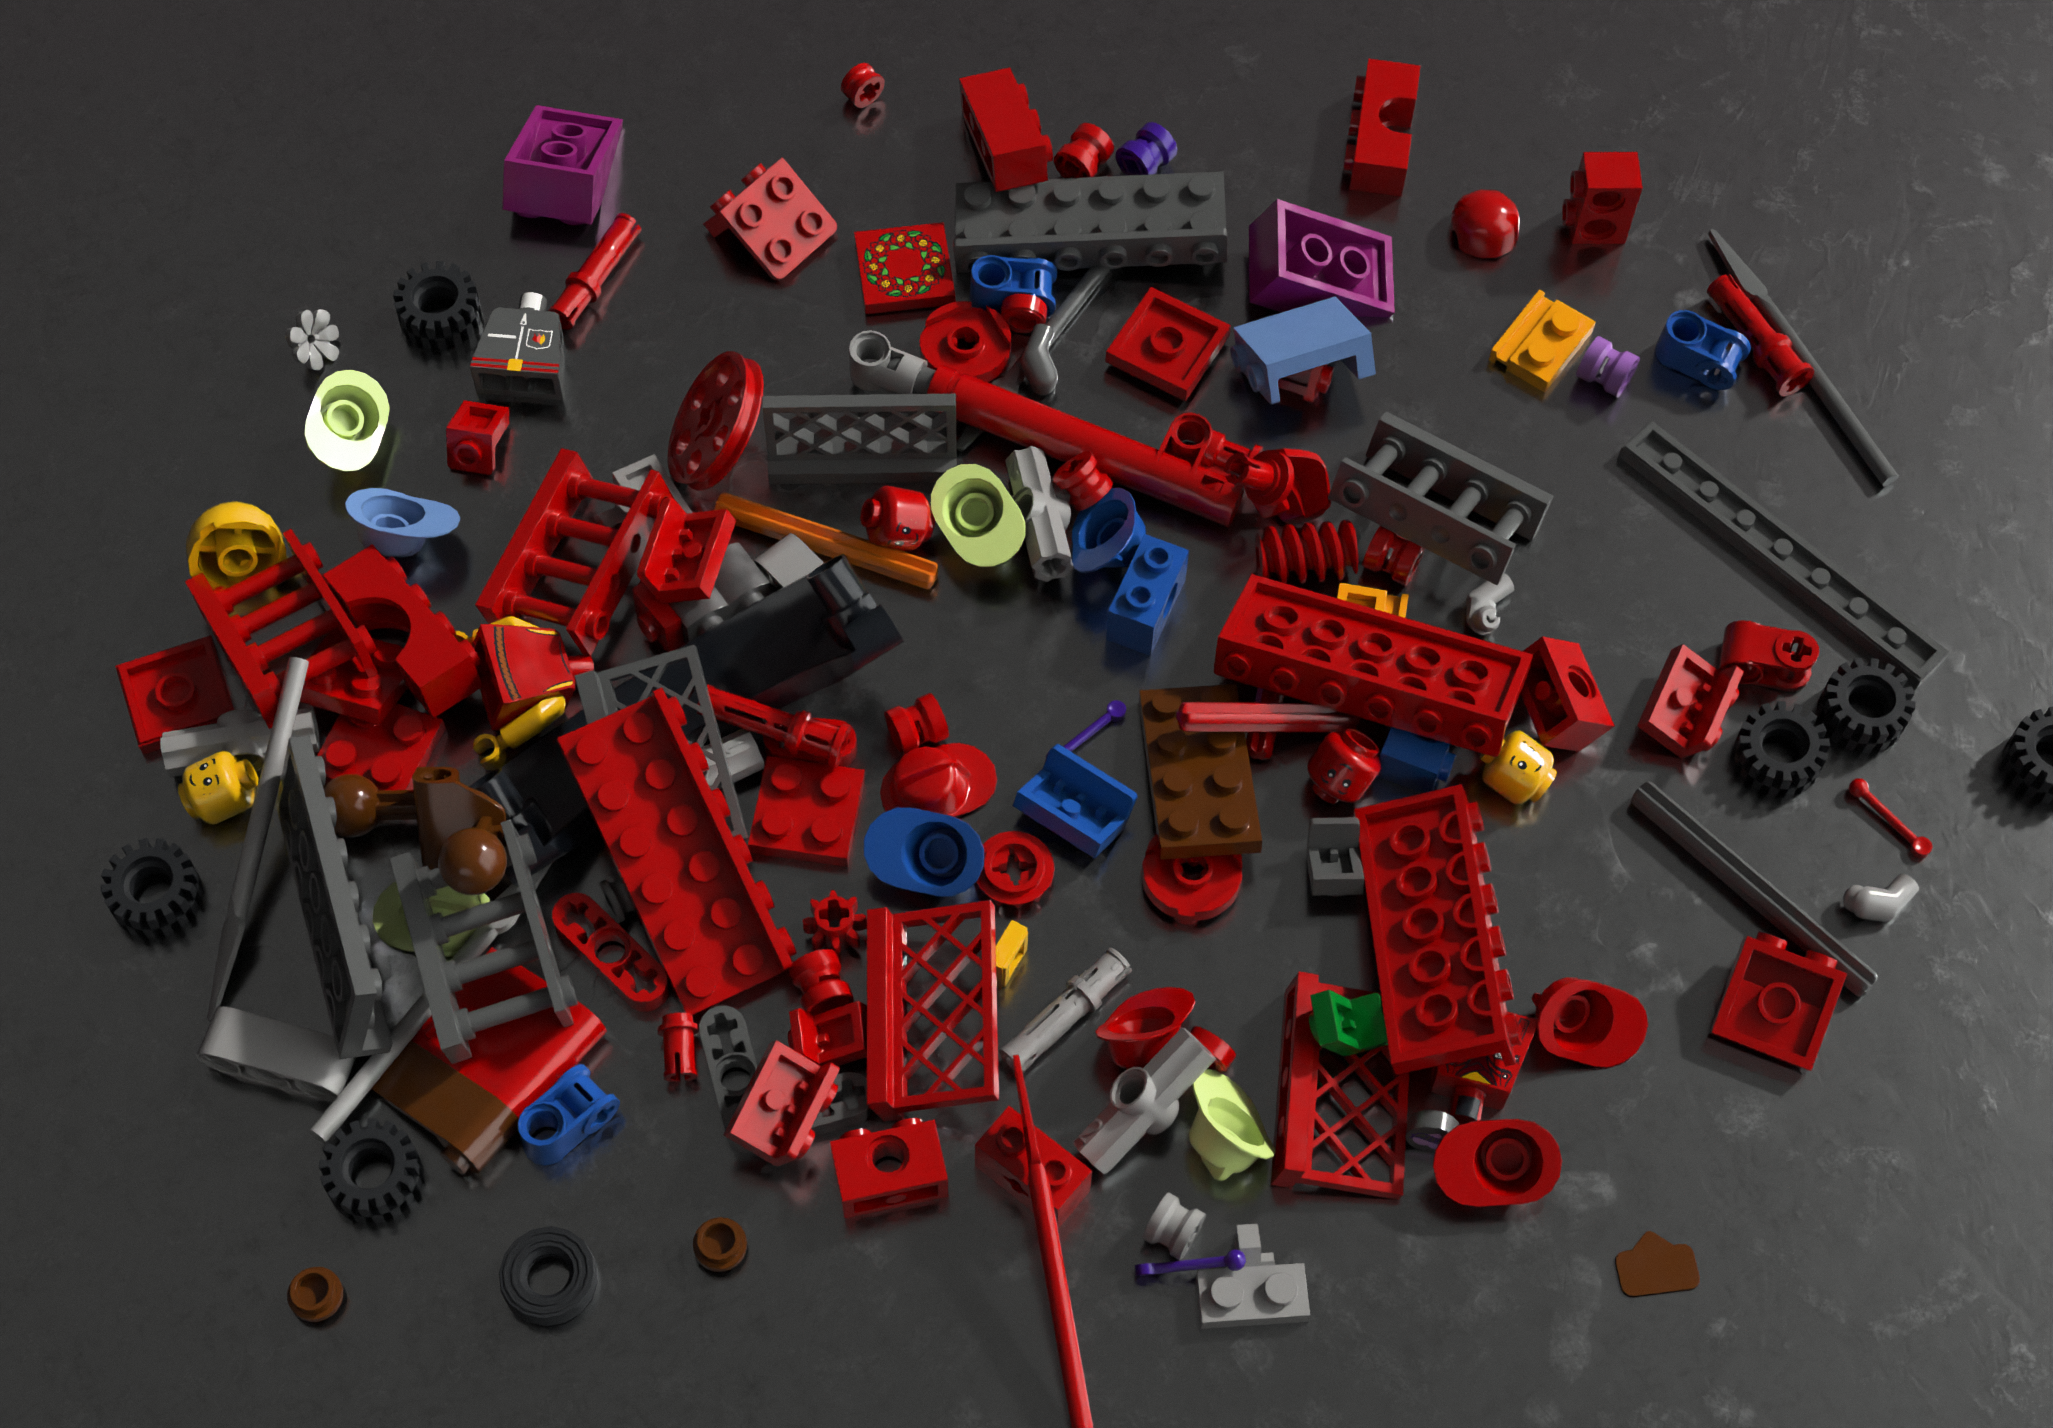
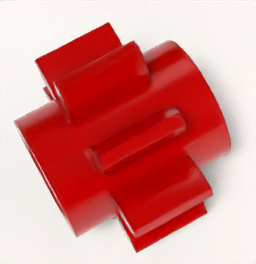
M831 890L829 897L824 898L820 902L814 899L810 900V908L814 917L803 919L804 933L814 934L812 938L814 951L821 950L822 948L831 949L837 953L839 958L841 951L849 946L856 949L860 948V937L856 931L867 929V918L864 914H855L858 909L857 897L853 896L846 900L837 896L835 890ZM831 921H840L839 927H830Z

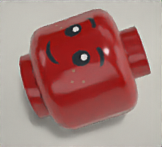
M885 485L876 490L871 499L868 498L864 502L861 509V524L866 528L867 536L872 544L880 547L911 552L920 547L922 543L927 542L934 530L935 518L931 511V506L925 495L921 492Z
M1347 728L1344 732L1332 731L1329 733L1307 764L1308 774L1314 782L1312 786L1313 791L1321 799L1331 804H1337L1339 800L1347 803H1354L1360 800L1382 769L1381 761L1377 756L1379 753L1378 746L1368 736L1352 728Z

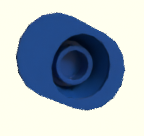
M1111 488L1100 501L1078 513L1072 528V563L1076 571L1089 573L1102 567H1129L1143 535L1146 534V527L1136 511L1135 501L1130 492L1123 488Z
M897 807L879 815L870 824L864 837V857L869 869L882 882L897 888L933 896L953 897L966 892L978 881L984 867V847L978 833L968 823L953 816L917 808Z

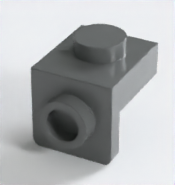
M1312 818L1309 820L1306 860L1312 896L1328 895L1339 897L1343 895H1363L1364 874L1359 853L1360 823L1358 818Z

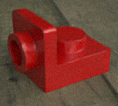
M464 400L446 427L448 467L491 475L496 467L495 446L510 424L509 407Z

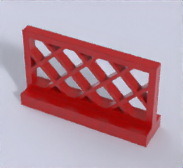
M991 900L895 914H892L887 907L867 910V1105L886 1122L904 1119V1112L998 1101L995 905ZM981 917V932L967 947L951 935L964 920ZM937 923H944V925L941 927ZM928 925L936 931V934L916 954L907 946V928ZM947 940L961 954L943 974H940L927 961ZM980 950L982 953V960L976 955ZM907 955L912 959L908 965ZM970 961H973L982 969V980L966 995L951 982ZM923 968L936 978L937 981L916 1002L907 994V983ZM948 988L962 1002L942 1023L928 1012L927 1009ZM981 998L983 1008L977 1004ZM907 1003L913 1007L908 1013ZM973 1009L983 1017V1028L967 1044L952 1031L969 1011ZM923 1015L938 1029L917 1051L908 1043V1031ZM948 1036L963 1051L942 1072L928 1058ZM982 1047L983 1057L979 1053H977ZM908 1052H909L911 1055H913V1057L909 1060V1062H908ZM974 1058L984 1067V1086L962 1089L953 1079ZM922 1064L938 1077L925 1094L908 1096V1080ZM947 1086L953 1089L951 1091H944Z
M1299 971L1285 990L1274 1135L1275 1154L1272 1162L1271 1185L1292 1188L1296 1183L1399 1200L1403 1196L1405 1135L1410 1072L1395 1074V1079L1385 1087L1378 1082L1364 1064L1380 1052L1391 1063L1389 1046L1385 1045L1372 1049L1360 1059L1356 1054L1343 1056L1350 1066L1332 1078L1319 1062V1051L1324 1049V1047L1320 1046L1313 1037L1309 1024V1015L1313 1012L1310 996L1312 994L1331 990L1351 1000L1377 992L1318 982L1319 975ZM1353 1072L1357 1073L1374 1094L1358 1107L1352 1103L1338 1086L1341 1081ZM1317 1079H1318V1080L1322 1083V1085H1323V1086H1322L1320 1089H1318V1090H1317ZM1392 1089H1394V1100L1388 1094ZM1327 1092L1331 1094L1347 1114L1331 1128L1315 1111L1316 1100ZM1378 1100L1393 1117L1392 1128L1381 1137L1361 1114ZM1351 1120L1371 1143V1145L1355 1157L1350 1154L1334 1134ZM1314 1128L1320 1134V1136L1317 1137L1315 1140H1313ZM1392 1137L1390 1149L1385 1142ZM1324 1141L1344 1164L1334 1173L1312 1170L1313 1149ZM1375 1149L1390 1166L1389 1183L1372 1180L1359 1165V1162ZM1349 1170L1353 1176H1347L1343 1174Z

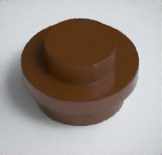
M724 1217L710 1219L704 1222L694 1235L693 1251L695 1257L708 1270L716 1272L730 1270L736 1267L746 1254L747 1239L745 1232L732 1219Z
M311 1267L301 1271L293 1278L287 1291V1301L293 1313L300 1319L308 1322H318L329 1318L338 1310L343 1299L341 1281L333 1271L324 1267Z

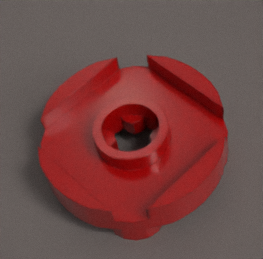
M968 301L948 303L933 311L925 321V328L920 334L919 341L920 357L926 360L928 363L927 367L933 370H937L943 364L958 370L959 374L966 373L990 382L1009 367L1011 331L1004 317L995 309L986 306L985 311L981 308L972 307V302ZM964 338L968 343L976 342L973 348L969 350L957 348V340Z
M1156 834L1148 844L1142 863L1141 876L1143 887L1150 901L1159 910L1173 916L1178 923L1192 925L1198 920H1207L1223 913L1235 901L1242 883V856L1237 854L1160 860ZM1187 862L1192 867L1199 864L1202 865L1204 869L1201 872V879L1188 880L1182 876V864Z

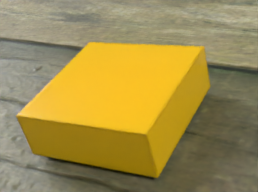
M1011 920L996 945L997 987L1000 989L1007 985L1027 952L1028 928L1014 920Z

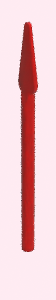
M1013 1055L1029 1166L1028 1188L1071 1428H1094L1050 1182L1041 1161L1019 1055Z

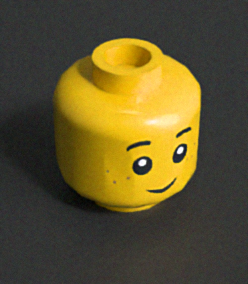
M1520 730L1508 734L1503 739L1499 756L1492 757L1481 753L1479 758L1486 763L1482 771L1483 782L1515 805L1522 804L1527 800L1533 803L1538 801L1549 788L1557 774V771L1552 768L1554 758L1551 751Z
M224 750L186 767L182 776L183 783L178 785V794L185 810L193 819L201 818L204 822L214 825L252 807L255 798L254 788L258 786L259 779L254 767L247 759L240 761L236 756H232L230 752Z

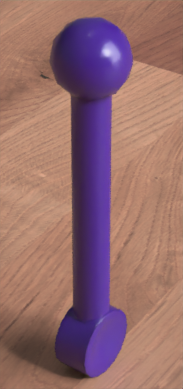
M1118 700L1111 701L1103 716L1063 747L1072 752L1111 721L1119 722L1123 720L1126 714L1125 704Z
M1233 1249L1226 1256L1135 1265V1275L1150 1276L1218 1267H1228L1232 1271H1238L1244 1267L1246 1258L1242 1251Z

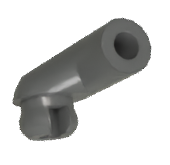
M1045 324L1034 325L1021 357V367L1030 383L1031 389L1036 394L1043 396L1052 393L1058 382V373L1048 352L1055 332L1050 326Z

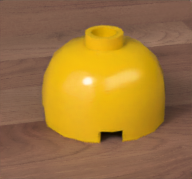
M238 501L220 503L207 509L192 524L186 539V555L190 576L194 577L203 572L212 589L219 586L226 589L287 559L283 535L272 517L252 504Z

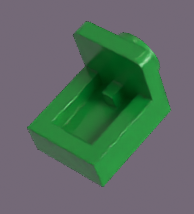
M1331 990L1310 995L1313 1012L1309 1015V1024L1312 1035L1320 1046L1346 1057L1388 1045L1380 994L1372 993L1351 1000Z

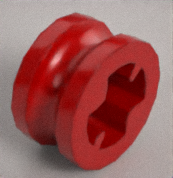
M860 63L854 66L843 78L841 92L846 97L851 98L856 107L864 108L872 104L880 96L885 86V80L879 73L874 72L869 63Z

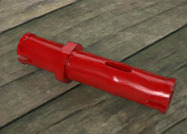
M626 213L617 214L614 222L594 247L578 272H571L567 277L565 290L548 310L558 313L562 329L571 330L586 306L590 302H596L602 293L601 285L618 264L634 239L641 233L640 225H635L633 230H631L636 223L632 216Z

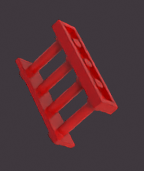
M561 448L475 603V606L487 623L490 624L508 616L519 618L521 615L566 626L567 632L581 653L591 656L599 640L606 635L610 619L639 566L662 500L674 498L660 472L650 470L640 490L593 479L578 452ZM586 497L630 508L619 529L572 517L581 500ZM564 536L609 547L598 569L551 556L560 539ZM543 575L588 586L577 609L529 596L539 578Z
M292 529L283 532V535L293 556L226 589H223L222 586L212 589L203 572L185 581L203 618L269 729L273 725L286 670L276 675L273 671L264 675L262 671L269 668L267 663L338 628L345 640L306 659L309 661L305 682L354 657L357 658L369 678L378 674L370 657L371 654L377 652V648L364 625L358 628L354 627L318 571L323 568V564L311 542L302 545ZM300 573H303L309 583L243 617H240L239 614L232 617L228 616L235 612L234 606ZM319 600L326 612L259 646L256 642L247 646L245 644L252 640L251 634Z

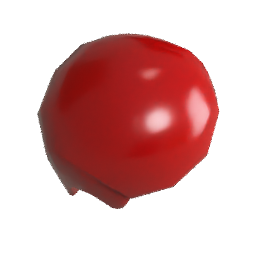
M1476 190L1462 196L1454 205L1451 215V230L1456 232L1459 249L1464 253L1478 258H1498L1512 251L1519 238L1520 218L1515 203L1500 191Z

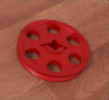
M727 351L710 361L694 380L678 410L669 439L667 461L669 473L673 480L680 484H687L693 490L705 491L718 484L736 464L753 433L762 404L764 381L762 370L757 362L749 358H743L737 352Z

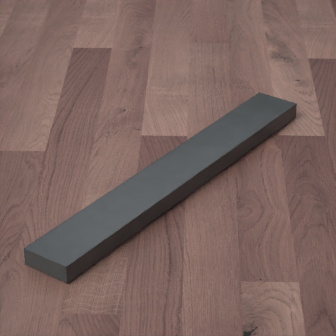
M1652 420L1621 447L1618 455L1621 459L1873 657L1879 659L1882 664L1886 666L1889 663L1895 666L1893 672L1896 675L1903 673L1908 678L1906 682L1915 690L1946 660L1950 653L1947 649Z

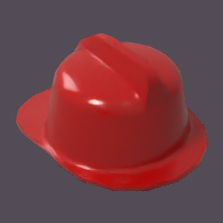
M950 743L936 747L924 746L915 748L903 755L883 777L880 789L882 805L886 811L897 807L917 808L958 817L973 812L988 802L994 794L997 775L995 766L989 757L972 745Z
M1566 977L1552 982L1544 989L1542 994L1533 993L1531 999L1536 1006L1535 1016L1538 1019V1039L1545 1050L1556 1056L1590 1066L1608 1068L1624 1063L1636 1054L1645 1040L1648 1028L1646 1010L1636 997L1624 990L1590 980Z
M1176 987L1155 988L1138 993L1119 1005L1105 1023L1096 1029L1095 1034L1097 1038L1107 1042L1112 1059L1117 1066L1126 1069L1132 1067H1141L1143 1069L1181 1029V1024L1191 1013L1196 1003L1193 993Z
M1521 1119L1473 1121L1457 1125L1443 1136L1435 1149L1433 1161L1436 1182L1445 1195L1461 1205L1476 1207L1521 1205L1538 1201L1551 1192L1560 1178L1562 1167L1559 1145L1550 1132L1535 1122Z

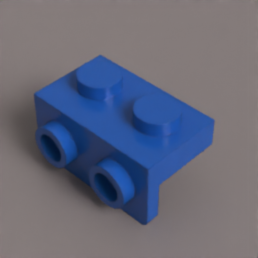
M1056 744L1049 750L1043 769L1017 791L1012 806L1032 818L1035 822L1040 823L1067 840L1076 848L1096 858L1124 831L1137 800V793L1060 744Z

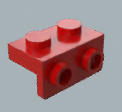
M674 498L663 499L640 560L637 577L661 604L710 599L736 519L727 509L686 513Z
M1684 644L1671 649L1637 727L1681 759L1701 751L1710 750L1722 735L1723 730L1720 726L1727 710L1735 703L1739 696V689L1737 687L1744 671L1737 665L1719 671Z
M777 1040L769 1043L723 1136L776 1167L794 1161L796 1158L801 1159L807 1153L815 1138V1131L811 1127L818 1113H823L830 1106L837 1093L838 1085L833 1082L840 1067L832 1062L820 1066Z

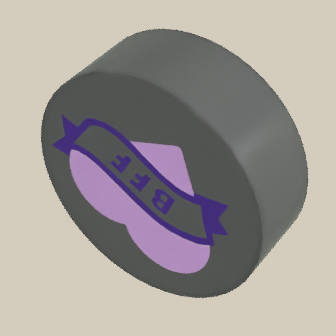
M1421 1110L1408 1117L1405 1139L1408 1144L1416 1149L1435 1153V1149L1443 1136L1460 1124L1453 1116L1445 1112Z

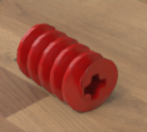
M1348 519L1342 520L1336 532L1334 525L1330 521H1324L1321 523L1318 534L1312 523H1305L1302 525L1299 535L1292 524H1286L1280 537L1275 527H1265L1262 538L1260 539L1258 533H1256L1255 558L1258 576L1269 579L1271 573H1276L1279 582L1287 584L1289 572L1295 571L1299 583L1305 584L1309 570H1314L1319 583L1325 581L1328 568H1333L1338 581H1343L1346 567H1352L1353 572L1357 574L1358 546L1352 522Z

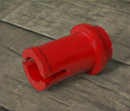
M682 1012L666 1014L662 1017V1024L657 1027V1034L663 1037L665 1070L663 1076L666 1081L681 1082L680 1073L685 1075V1081L697 1078L694 1035L699 1032V1025L693 1022L692 1014Z

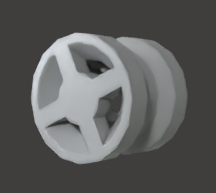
M1168 1192L1153 1213L1142 1239L1151 1244L1160 1242L1168 1247L1171 1256L1182 1260L1197 1237L1207 1214L1198 1209L1188 1210L1182 1207L1179 1198Z

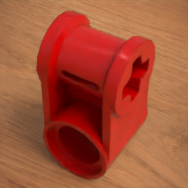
M1734 621L1729 623L1724 630L1719 671L1737 665L1744 671L1739 684H1752L1779 689L1785 692H1796L1803 689L1809 682L1812 674L1811 667L1816 663L1819 656V645L1811 635L1803 631L1764 626L1752 621ZM1794 643H1798L1796 652L1791 651ZM1794 671L1792 679H1787L1789 672Z

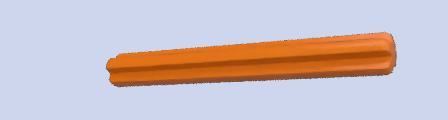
M721 493L715 503L714 510L727 509L736 519V526L778 540L792 533L814 552L832 558L844 554L850 564L924 589H931L937 579L938 564L936 562L900 550L880 547L872 544L870 540L729 493Z

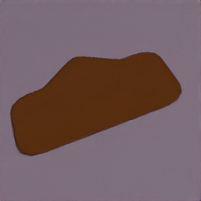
M1647 1231L1632 1250L1622 1251L1616 1256V1266L1621 1288L1628 1296L1696 1288L1700 1283V1275L1692 1248L1687 1244L1673 1245L1652 1231Z

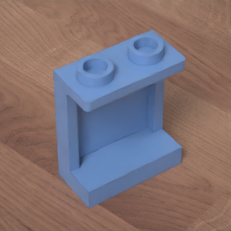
M1336 296L1233 327L1235 345L1230 348L1233 365L1238 373L1243 372L1246 375L1253 391L1260 392L1270 405L1280 402L1278 380L1280 378L1341 360L1358 379L1376 374L1371 333Z

